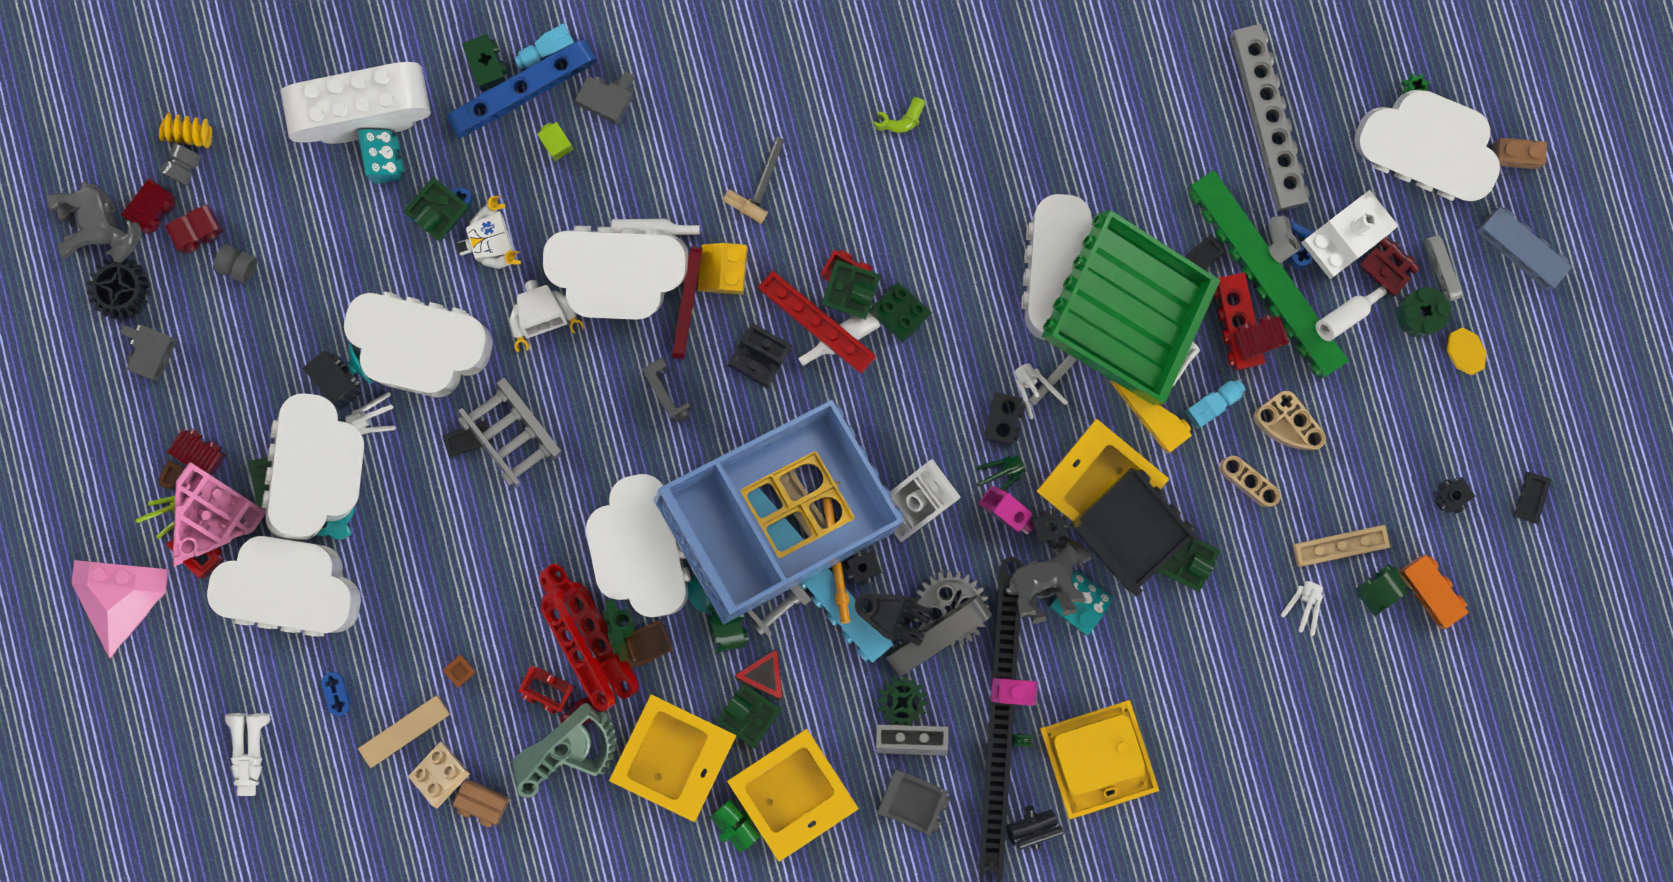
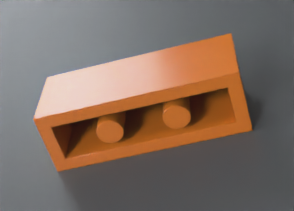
M1420 555L1399 572L1411 585L1413 593L1440 629H1447L1469 613L1465 608L1467 604L1460 595L1456 596L1451 589L1453 587L1451 581L1445 575L1442 576L1437 569L1439 565L1431 556Z

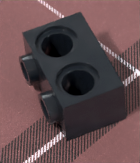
M998 392L994 393L984 440L1010 446L1013 440H1018L1020 427L1016 426L1018 418H1023L1025 405L1022 404L1023 398ZM1004 402L1013 404L1014 412L1012 414H1006L1002 411V404ZM997 426H1007L1009 429L1008 436H999L996 432Z

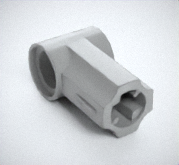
M1284 215L1274 216L1269 220V230L1273 243L1269 246V252L1279 263H1282L1301 249L1297 238L1292 234L1289 218Z

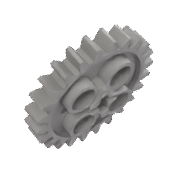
M948 570L947 576L944 577L940 571L938 573L939 579L936 580L931 575V584L927 582L922 583L925 591L917 590V593L921 596V598H917L919 599L917 604L931 609L938 608L941 610L942 616L947 613L946 605L950 606L958 590H961L962 593L956 602L955 608L961 605L960 602L964 598L979 595L984 602L988 599V596L980 595L984 590L983 587L976 589L977 579L971 583L969 582L970 574L961 578L959 570L956 576H952L951 570ZM943 587H949L953 595L949 598H943L939 591ZM931 617L928 623L922 621L918 629L923 630L938 619ZM982 623L979 627L985 628L986 624ZM976 627L975 629L971 630L970 632L959 638V643L961 645H964L965 637L969 641H972L973 638L971 634L974 633L979 636V629Z

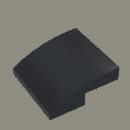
M751 323L740 345L730 359L728 367L768 389L791 350L792 345Z

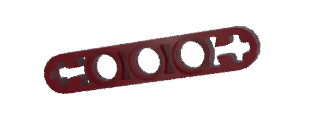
M691 246L672 353V358L684 360L702 257V247Z

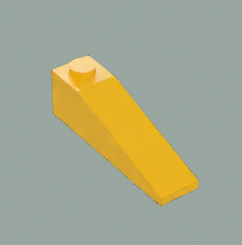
M1109 381L1166 454L1172 452L1192 436L1189 432L1191 427L1184 419L1180 420L1162 406L1152 405L1116 382Z

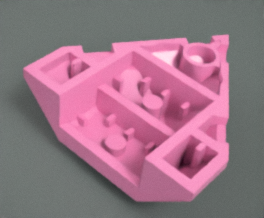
M189 462L176 481L173 566L175 567L191 557L200 556L227 544L238 536L253 532L265 516L266 511L258 508L256 504Z
M74 560L71 584L109 658L116 653L117 648L131 635L150 612L154 604L166 593L169 569Z

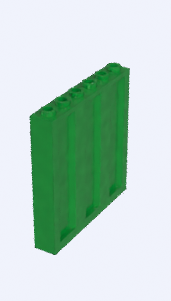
M1111 210L1099 212L1092 220L1093 226L1090 233L1082 242L1083 248L1080 254L1073 261V269L1063 283L1064 289L1060 297L1053 304L1054 310L1050 318L1044 323V331L1041 338L1152 405L1165 404L1220 280Z

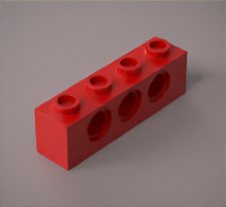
M1245 272L1218 278L1220 282L1213 297L1218 300L1219 308H1217L1218 319L1223 321L1224 330H1222V338L1224 344H1228L1230 353H1227L1229 366H1233L1234 372L1262 366L1266 363L1264 354L1242 361L1232 337L1235 332H1238L1237 328L1232 325L1233 317L1240 318L1242 325L1250 323L1251 326L1257 325ZM1231 294L1236 297L1237 304L1235 306L1228 304L1227 295Z

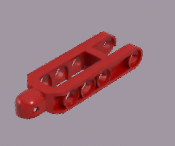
M550 564L544 568L539 574V581L546 593L542 597L541 612L593 706L600 711H604L615 704V696L609 683L620 698L626 699L636 694L639 688L638 681L627 661L620 662L619 655L613 654L607 625L587 588L577 582L570 581L563 568L558 564ZM577 598L583 602V608L578 605ZM564 603L567 604V606H568L570 612H571L572 615H573L572 617H571V615L569 614V612H568V610H567V608H566V606H565ZM554 609L560 613V619L555 616ZM589 618H590V619L594 622V624H595V628H594V629L591 628L590 625H589V621H588ZM574 621L577 622V624H578L580 630L582 631L584 637H582V635H581V633L579 632V630H578L576 624L574 623ZM566 630L571 633L572 640L567 638ZM600 639L605 642L606 650L601 647ZM586 641L588 642V644H589L591 650L593 651V653H594V655H595V657H596L595 659H594L592 653L590 652V650H589L587 644L585 643ZM577 651L582 653L583 661L578 658ZM623 680L627 682L629 691L623 687ZM600 692L605 695L606 703L602 701Z

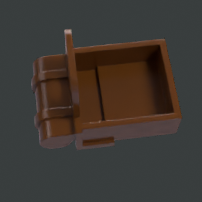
M662 620L643 628H638L634 630L631 636L625 638L630 660H627V663L631 669L653 661V659L674 650Z

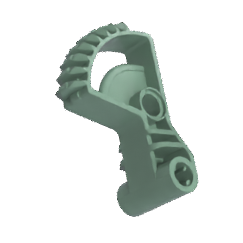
M587 703L581 705L545 739L518 754L512 763L518 794L524 798L536 795L539 789L538 784L544 779L547 780L549 775L562 764L593 776L605 774V767H610V760L614 759L613 752L616 749L615 730L605 710L597 712ZM588 718H591L603 731V743L594 760L586 758L590 751L591 738L582 723Z

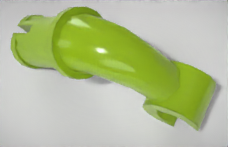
M913 97L906 115H903L902 119L898 121L890 120L884 112H878L877 117L884 121L882 123L873 121L874 127L879 131L888 129L896 133H903L913 129L920 123L919 117L925 106V101Z

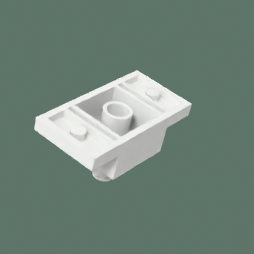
M1369 190L1301 243L1329 279H1331L1389 235L1398 225Z
M933 459L890 491V499L894 506H898L903 514L902 520L904 521L894 534L900 542H903L961 498Z

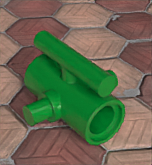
M728 800L710 816L712 821L722 831L719 839L722 842L730 840L740 853L761 836L750 823L751 818L747 811L740 812L731 800Z

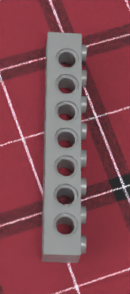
M1261 24L1234 30L1230 38L1276 211L1281 212L1304 206L1308 202V198H1310L1308 186L1304 185L1302 180L1304 170L1302 164L1297 161V144L1295 140L1292 141L1290 135L1292 125L1290 119H1286L1285 116L1286 102L1284 97L1280 96L1278 89L1280 88V80L1273 71L1274 57L1272 52H1268L1267 32L1262 29ZM1255 47L1258 50L1259 55H1251L1248 51V48ZM1254 70H1262L1264 72L1265 77L1258 78L1255 75ZM1260 92H1268L1270 94V100L1262 99L1260 96ZM1266 114H1274L1276 122H1269ZM1273 135L1281 137V145H1277L1272 141ZM1278 158H1285L1288 161V167L1280 166ZM1285 179L1293 182V189H1287L1284 186Z

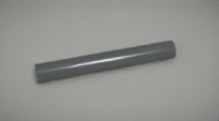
M775 137L752 202L755 204H761L784 142L782 138Z

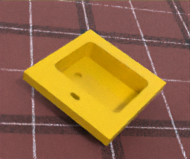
M1095 419L1036 492L1073 522L1131 467L1137 470H1144L1151 478L1148 482L1154 488L1157 486L1162 489L1169 478L1098 419ZM1078 459L1080 461L1079 464L1073 467L1074 462Z
M651 694L609 781L695 822L737 735ZM703 769H707L705 777H701Z
M1130 700L1040 728L1069 820L1159 791ZM1114 790V793L1106 795L1107 791Z
M808 729L803 730L727 781L779 862L859 809ZM816 821L815 825L808 827L810 822Z

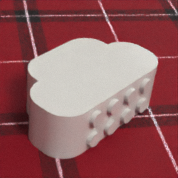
M415 62L392 63L303 81L285 86L280 90L288 136L294 142L322 141L330 144L359 140L358 130L360 129L391 130L393 133L400 132L412 127L413 122L422 120L431 114L421 65Z
M1408 91L1396 100L1392 108L1379 107L1370 110L1362 118L1355 133V146L1358 153L1366 160L1373 162V168L1387 174L1389 170L1395 171L1394 177L1409 183L1411 179L1417 181L1416 186L1430 192L1435 188L1438 190L1437 195L1452 201L1455 197L1466 201L1482 199L1490 193L1500 172L1498 157L1491 149L1486 147L1490 138V126L1487 119L1473 109L1429 91Z
M1055 194L1043 199L1026 229V240H1030V245H1027L1024 255V263H1028V269L1026 268L1023 273V286H1027L1024 295H1022L1021 309H1025V323L1028 330L1039 339H1043L1041 336L1044 331V323L1050 318L1054 310L1053 304L1060 297L1064 289L1063 283L1073 269V261L1080 254L1083 248L1082 242L1093 226L1088 205L1082 199L1073 195Z
M574 226V230L558 232L547 241L543 252V268L547 278L553 284L566 288L567 302L575 313L591 318L644 319L661 307L665 292L676 288L685 280L689 252L685 243L680 238L671 234H661V229H645V233H638V228H621V232H614V227H598V231H591V226Z
M384 292L383 295L375 293L362 294L356 297L348 307L344 321L345 334L353 345L362 349L360 364L364 373L382 385L431 397H444L451 394L457 388L461 375H475L482 371L489 362L493 345L491 334L484 325L471 317L465 310L452 308V311H447L446 308H443V305L429 302V306H426L420 300L406 297L405 301L397 297L398 295L390 292Z
M296 394L291 396L283 403L277 420H273L270 438L275 439L274 444L270 443L267 461L272 462V465L266 470L265 485H269V490L263 494L262 508H266V524L273 535L280 539L301 542L316 536L325 521L340 520L347 516L355 506L359 496L364 441L356 427L349 423L338 421L337 411L328 399L313 394Z
M638 474L625 477L614 485L609 497L610 505L600 507L590 515L586 525V534L596 582L601 592L612 599L630 600L632 607L641 615L662 617L674 614L683 608L688 599L687 582L691 581L689 568L684 567L683 559L686 557L654 502L658 488L664 486V484L651 475Z
M266 536L251 538L241 547L237 561H227L216 567L210 576L207 591L208 602L213 611L220 616L234 619L235 624L254 625L257 622V627L277 629L278 626H281L280 631L301 633V630H305L304 635L317 637L324 636V633H338L349 629L357 620L361 602L357 586L351 580L341 577L342 561L337 552L332 548L324 545Z

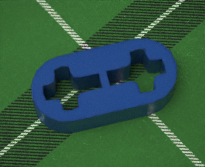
M338 672L325 674L321 685L329 712L335 716L347 714L351 708V701L344 677ZM331 676L333 677V679H338L339 683L335 685L337 691L336 693L334 692L333 686H328L327 683L331 681ZM336 695H338L340 702L345 703V706L342 707V712L334 708V704L337 703Z

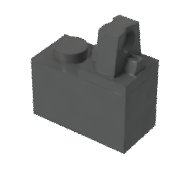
M625 71L619 82L615 80L613 83L610 82L609 86L600 77L595 76L593 79L587 76L575 101L579 107L619 126L633 99L632 93L634 89L631 88L634 75Z
M123 325L120 334L132 338L130 344L136 347L134 352H131L128 356L127 370L159 382L177 343V339L144 325H138L136 330Z

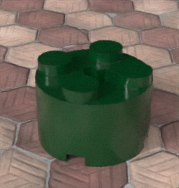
M1428 287L1417 289L1406 295L1397 307L1399 326L1405 333L1413 337L1432 335L1440 331L1447 324L1451 305L1446 297L1436 289ZM1421 309L1425 310L1426 316L1423 317L1421 315L1423 312Z
M1390 564L1375 574L1376 580L1373 581L1370 578L1356 588L1359 592L1357 593L1358 597L1374 617L1413 589L1399 570Z
M707 607V612L712 611V616L708 617L712 641L719 645V648H715L716 653L744 648L745 643L749 642L747 629L742 628L741 624L744 614L723 625L714 607Z

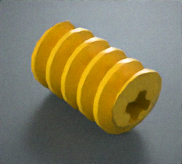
M167 113L160 125L159 139L160 141L167 140L170 143L176 141L177 144L185 142L186 145L190 146L194 143L196 147L203 145L205 148H209L212 143L213 132L211 126H209L208 119L204 118L201 125L198 117H195L193 123H190V117L185 116L184 121L181 122L179 114L172 120L171 113Z

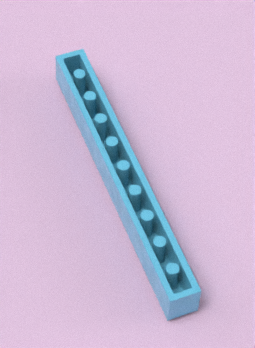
M760 488L748 493L747 497L760 518H764L778 510ZM786 518L767 527V532L778 551H784L804 540ZM829 568L799 584L803 590L808 588L813 593V596L810 598L818 608L822 606L826 608L829 612L826 617L834 626L839 624L844 629L841 634L849 644L853 641L860 648L856 652L865 662L870 660L873 663L894 645L891 640L882 636L855 611L856 600L846 588L845 590L849 594L850 604H848L850 622L841 623L839 607L835 603L836 587L834 574Z

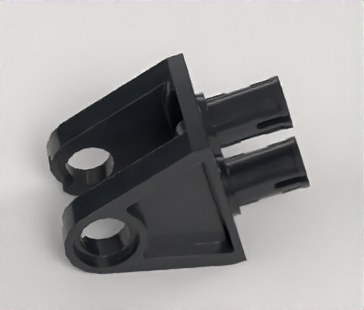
M862 594L855 601V611L882 636L889 640H906L917 646H920L923 642L922 639L917 637L924 638L925 632L910 627L911 619L913 617L928 623L931 617L923 615V613L927 615L933 614V609L917 604L919 599L915 597ZM867 599H870V601L868 602L866 613L861 607L862 602Z

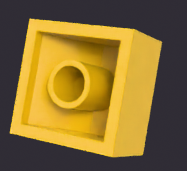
M731 243L701 245L703 250L697 291L744 295L747 245Z

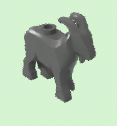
M84 181L81 184L80 190L74 193L62 192L47 196L49 209L52 211L57 210L61 222L67 221L71 214L76 211V219L80 231L65 236V242L58 243L60 254L63 258L71 256L76 249L85 245H110L111 249L106 252V255H111L114 262L121 263L134 251L142 236L141 227L137 222L126 221L127 233L115 226L113 214L116 210L115 205L110 200L109 195L98 185L89 184L88 181Z
M1062 536L1063 541L1051 544L1054 545L1050 549L1051 552L1060 550L1053 560L1043 562L1032 561L1027 566L1020 567L1013 574L1010 586L1006 588V592L1010 595L1019 596L1018 608L1020 618L1028 615L1033 624L1047 620L1045 613L1036 606L1038 598H1045L1055 594L1064 616L1077 612L1073 602L1081 603L1086 601L1084 594L1075 588L1072 581L1073 566L1079 564L1083 568L1084 563L1092 558L1091 552L1080 543Z

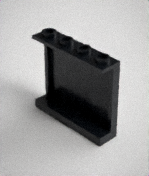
M1131 467L1079 515L1070 526L1126 590L1137 597L1143 591L1140 587L1191 539L1197 541L1198 538L1194 534L1195 528L1187 520L1183 522L1179 517L1181 512L1172 503L1168 505L1164 500L1166 495L1157 486L1154 488L1148 482L1151 480L1148 474L1142 469L1137 470Z

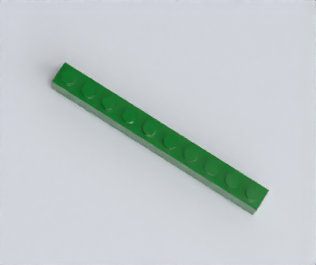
M1215 170L1192 184L1188 188L1190 200L1194 205L1198 204L1202 209V217L1208 224L1211 223L1214 226L1216 237L1221 243L1225 242L1228 246L1230 257L1235 262L1238 261L1243 268L1241 271L1242 273L1245 272L1246 279L1248 281L1252 280L1256 286L1255 292L1261 300L1265 299L1270 306L1268 308L1270 314L1274 318L1280 316L1287 337H1292L1297 344L1295 348L1299 355L1306 357L1309 361L1311 372L1316 377L1319 376L1322 379L1347 363L1349 360L1334 339L1326 341L1319 336L1316 330V323L1320 319L1282 265L1271 256L1268 245Z

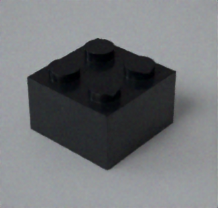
M324 350L305 365L303 369L328 400L341 410L362 393V390L359 388L361 382L349 370L347 372L344 370L347 366L334 352L329 354Z

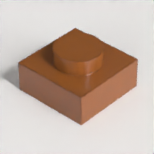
M462 654L442 670L457 688H460L477 672Z

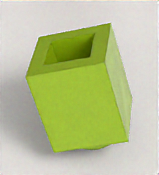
M550 122L540 129L541 132L537 134L554 162L574 150L557 122L554 124Z

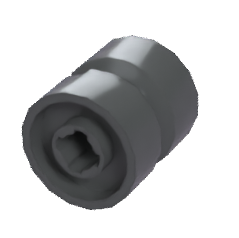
M174 143L168 153L170 160L164 161L159 172L187 186L193 175L190 170L197 167L202 157Z
M224 244L215 257L213 270L225 276L231 274V279L246 284L254 274L258 259L246 252L240 254L238 248Z

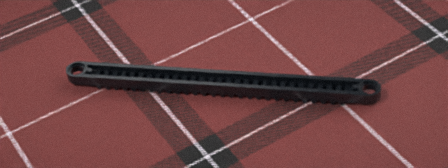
M1015 557L1004 559L999 567L978 871L980 882H985L984 874L988 870H993L997 873V880L995 882H1002L1014 704L992 702L991 695L993 678L1016 679L1020 630L1019 596L1010 595L1006 592V588L1010 586V580L1013 576L1005 572V565L1008 562L1017 564L1018 569L1023 567L1022 562Z

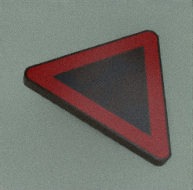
M771 651L736 673L735 679L777 700H781L783 693L778 651Z

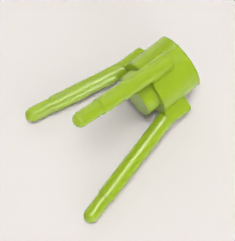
M175 496L149 501L148 506L171 503L167 507L137 518L135 520L136 523L171 510L175 514ZM174 521L158 533L156 538L160 539L174 528Z

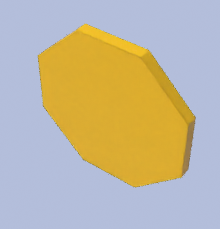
M1463 327L1450 333L1447 352L1455 367L1469 375L1485 369L1486 350L1478 335Z

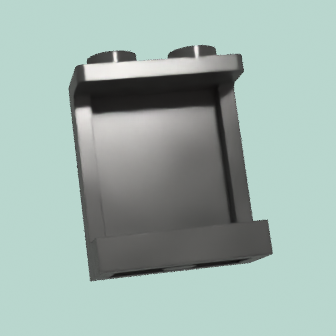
M660 358L643 368L642 371L673 422L678 421L681 423L690 418V413L694 410L689 402L676 408L659 377L670 371L664 359Z
M895 768L877 814L884 817L887 816L930 836L932 831L937 832L941 819L938 818L941 809L946 810L950 797L947 796L948 790Z

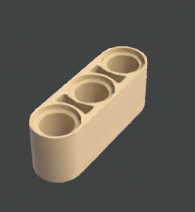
M1229 456L1220 462V473L1258 505L1268 508L1279 503L1281 494L1278 488L1241 458ZM1228 461H1233L1236 464L1237 469L1235 473H1230L1226 469ZM1247 475L1252 476L1255 480L1253 488L1245 485L1244 481ZM1266 490L1273 494L1271 503H1267L1263 499V493Z

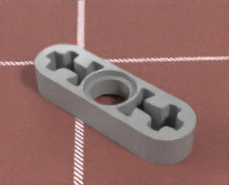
M1439 235L1427 238L1426 248L1443 295L1448 302L1461 298V289L1442 238Z

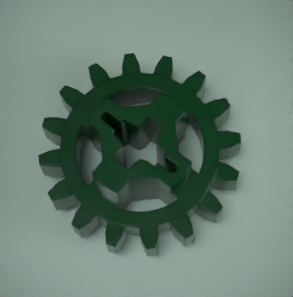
M902 676L901 681L898 682L896 677H893L892 685L885 682L887 689L879 690L883 698H878L877 702L882 703L883 706L879 707L878 711H885L882 718L885 720L890 717V725H894L897 721L899 725L907 722L909 726H912L911 720L920 721L919 713L926 714L922 706L928 705V702L923 701L922 698L927 693H920L919 690L922 688V685L914 686L915 679L912 678L909 682H906V677ZM907 686L911 689L907 692H899L895 687ZM890 693L893 697V704L887 708L886 701ZM917 695L918 707L915 710L912 707V699ZM899 696L902 698L909 696L906 701L907 707L900 706L894 709L898 704L897 698ZM897 712H906L909 716L900 718L894 715Z

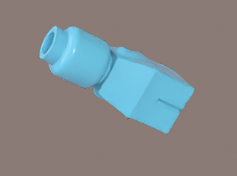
M563 23L547 33L545 32L535 42V47L529 45L520 50L518 56L514 59L520 70L528 69L542 61V58L544 60L570 46L574 41Z
M1238 379L1236 381H1228L1218 389V392L1212 391L1184 412L1194 427L1199 429L1223 413L1227 405L1230 406L1241 399L1242 393L1246 389Z

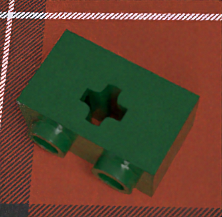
M485 34L461 43L477 86L481 91L506 81L505 74H508L504 61H499L497 53L500 50L495 39L491 40L489 35ZM485 58H488V59H489V61H488L489 65H487V66L484 65V63H485L484 59H485Z

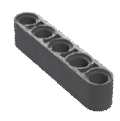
M975 595L921 630L925 632L924 638L917 637L923 640L920 646L905 641L891 650L885 658L898 676H902L984 623L992 616V613L980 596Z

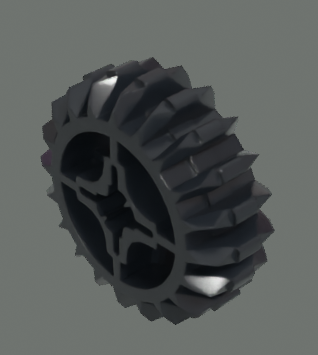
M113 258L111 263L105 259L103 260L104 267L95 265L98 272L90 273V276L94 277L93 281H87V285L92 286V289H88L86 292L89 295H93L89 302L96 304L94 307L96 311L102 310L101 314L107 317L110 315L112 319H117L118 315L121 319H126L127 314L133 317L135 316L134 309L140 312L143 311L140 304L141 302L147 304L148 301L144 299V296L151 295V292L146 290L147 287L151 286V282L145 281L149 275L146 272H142L143 266H136V261L131 259L128 262L127 258L121 263L114 262ZM127 271L133 276L135 287L129 285ZM112 273H114L113 278H112L111 280H109V281H106V279H107ZM117 285H122L127 289H121V291H116L111 287H117ZM103 289L109 291L111 305L105 300ZM133 295L128 302L123 304L127 296Z

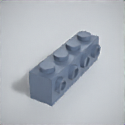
M1501 206L1495 209L1476 232L1546 291L1554 289L1572 268L1568 264V259L1560 253H1555L1546 240L1537 238L1528 225L1518 222L1514 218L1515 215L1509 209L1502 208Z

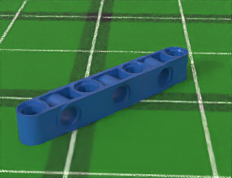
M579 40L453 110L446 118L457 138H462L587 69L597 59L586 40ZM566 62L568 66L565 70L559 71L556 69L558 63ZM519 85H527L524 93L516 92ZM479 107H486L487 110L484 115H476Z

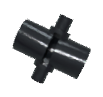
M1032 805L1025 807L1026 814L1024 819L1006 825L1010 842L1013 846L1017 845L1020 850L1029 846L1033 850L1039 849L1040 842L1064 834L1062 826L1058 825L1057 818L1051 809L1037 814Z

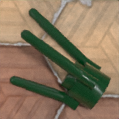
M1008 456L1001 460L979 465L976 467L977 470L1005 464L1002 466L1003 470L978 482L977 486L980 487L1006 475L1007 478H1012L999 488L1005 491L1014 482L1022 479L1021 474L1026 472L1025 466L1019 456L1013 458Z

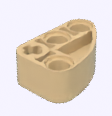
M1283 391L1275 395L1254 412L1253 420L1255 424L1267 436L1280 444L1307 451L1319 449L1325 444L1326 436L1298 398L1290 391ZM1287 398V406L1282 407L1280 404L1282 399ZM1263 410L1270 413L1271 419L1269 422H1264L1261 419V412ZM1295 415H1300L1303 418L1304 423L1302 427L1295 425ZM1310 433L1315 434L1318 438L1316 446L1311 445L1308 441Z

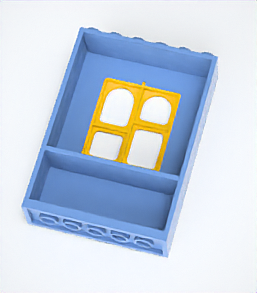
M833 400L658 488L654 502L723 625L892 535L904 522L901 510L898 506H894L890 499V491L885 485L881 484L878 479L879 473L877 469L868 462L866 450L857 443L853 428L846 424L843 419L842 409L839 405H835ZM805 464L816 466L823 476L821 486L814 492L796 501L791 500L780 481V477ZM765 484H770L779 497L782 508L764 518H760L747 495ZM821 498H833L841 505L842 516L837 523L822 529L810 511L809 505ZM794 512H800L812 535L784 551H778L767 532V527Z

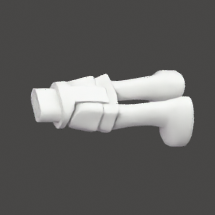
M225 714V722L230 727L232 735L233 754L231 761L233 765L231 770L235 780L233 785H237V796H255L256 785H259V781L256 780L259 779L262 769L260 765L262 761L260 733L262 727L270 722V714ZM245 724H247L248 754H244Z

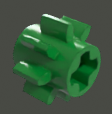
M1411 73L1408 76L1409 81L1403 80L1401 82L1405 86L1401 95L1414 90L1415 86L1413 84L1418 85L1417 90L1429 91L1427 85L1430 81H1426L1423 78V73L1417 77Z

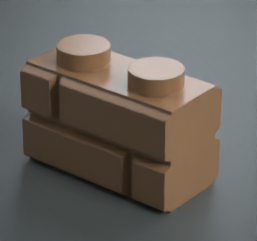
M1499 138L1493 143L1492 151L1498 157L1500 166L1539 169L1546 163L1547 142Z
M465 779L453 803V807L457 808L456 812L468 818L470 815L479 818L478 823L491 827L492 824L495 826L499 824L510 798L470 779Z

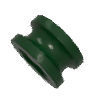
M1012 734V737L1015 738L1012 746L1033 747L1031 739L1034 738V735Z

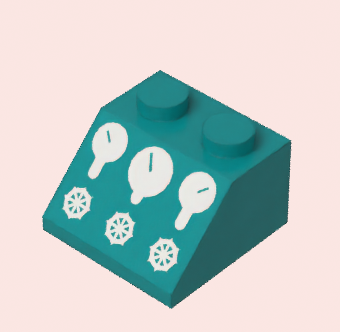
M358 130L366 176L375 185L402 180L401 172H405L403 160L402 158L399 159L397 151L401 149L399 137L395 136L391 130Z
M1075 570L1072 576L1073 584L1077 590L1084 594L1086 601L1081 603L1073 602L1077 612L1066 616L1063 615L1061 605L1056 596L1048 607L1082 634L1088 636L1103 617L1114 598L1078 570Z

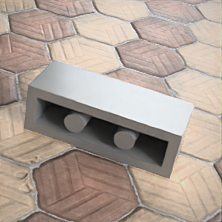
M877 725L876 753L947 756L948 727Z

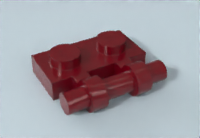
M1385 237L1379 244L1386 250L1382 253L1379 249L1374 248L1359 267L1394 297L1411 279L1404 272L1408 269L1415 274L1420 267L1414 262L1415 259L1413 257L1407 256L1398 248L1399 245L1395 241L1391 242ZM1391 255L1401 263L1399 267L1389 259Z

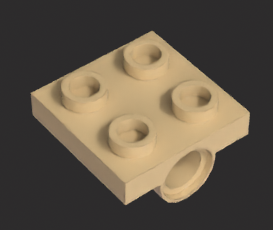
M439 742L408 777L428 802L438 809L470 773L444 743Z

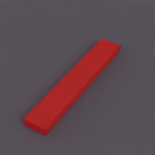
M774 271L757 287L761 293L859 374H862L876 359V355Z

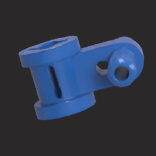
M1293 222L1291 225L1292 232L1305 239L1315 232V230H1308L1296 222ZM1302 244L1300 245L1301 249L1288 258L1290 266L1295 269H1302L1313 260V257ZM1300 252L1303 254V256H1302L1303 260H1302V261H1299V260H1298V258H1299L1298 254H1299Z

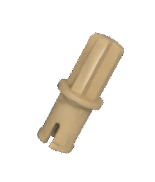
M728 190L723 198L724 202L739 210L741 215L745 214L759 224H762L768 214V211L752 203V199L749 198L747 200L732 190Z

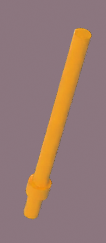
M825 497L822 499L826 526L828 528L835 524L832 498ZM839 562L832 566L836 587L835 603L839 607L840 621L842 624L850 622L848 610L850 601L849 594L845 590L842 563Z

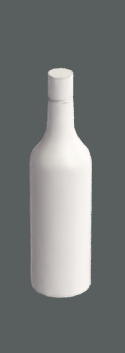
M612 219L611 227H614V232H621V228H638V233H645V229H661V234H671L674 236L700 235V225H676L668 219Z
M1380 287L1367 296H1354L1316 323V330L1319 336L1326 341H1331L1365 318L1371 311V305L1387 294L1386 289Z
M869 312L866 320L853 316L840 324L843 329L857 340L881 326L879 321ZM820 341L815 348L798 359L802 366L821 355H834L835 353Z

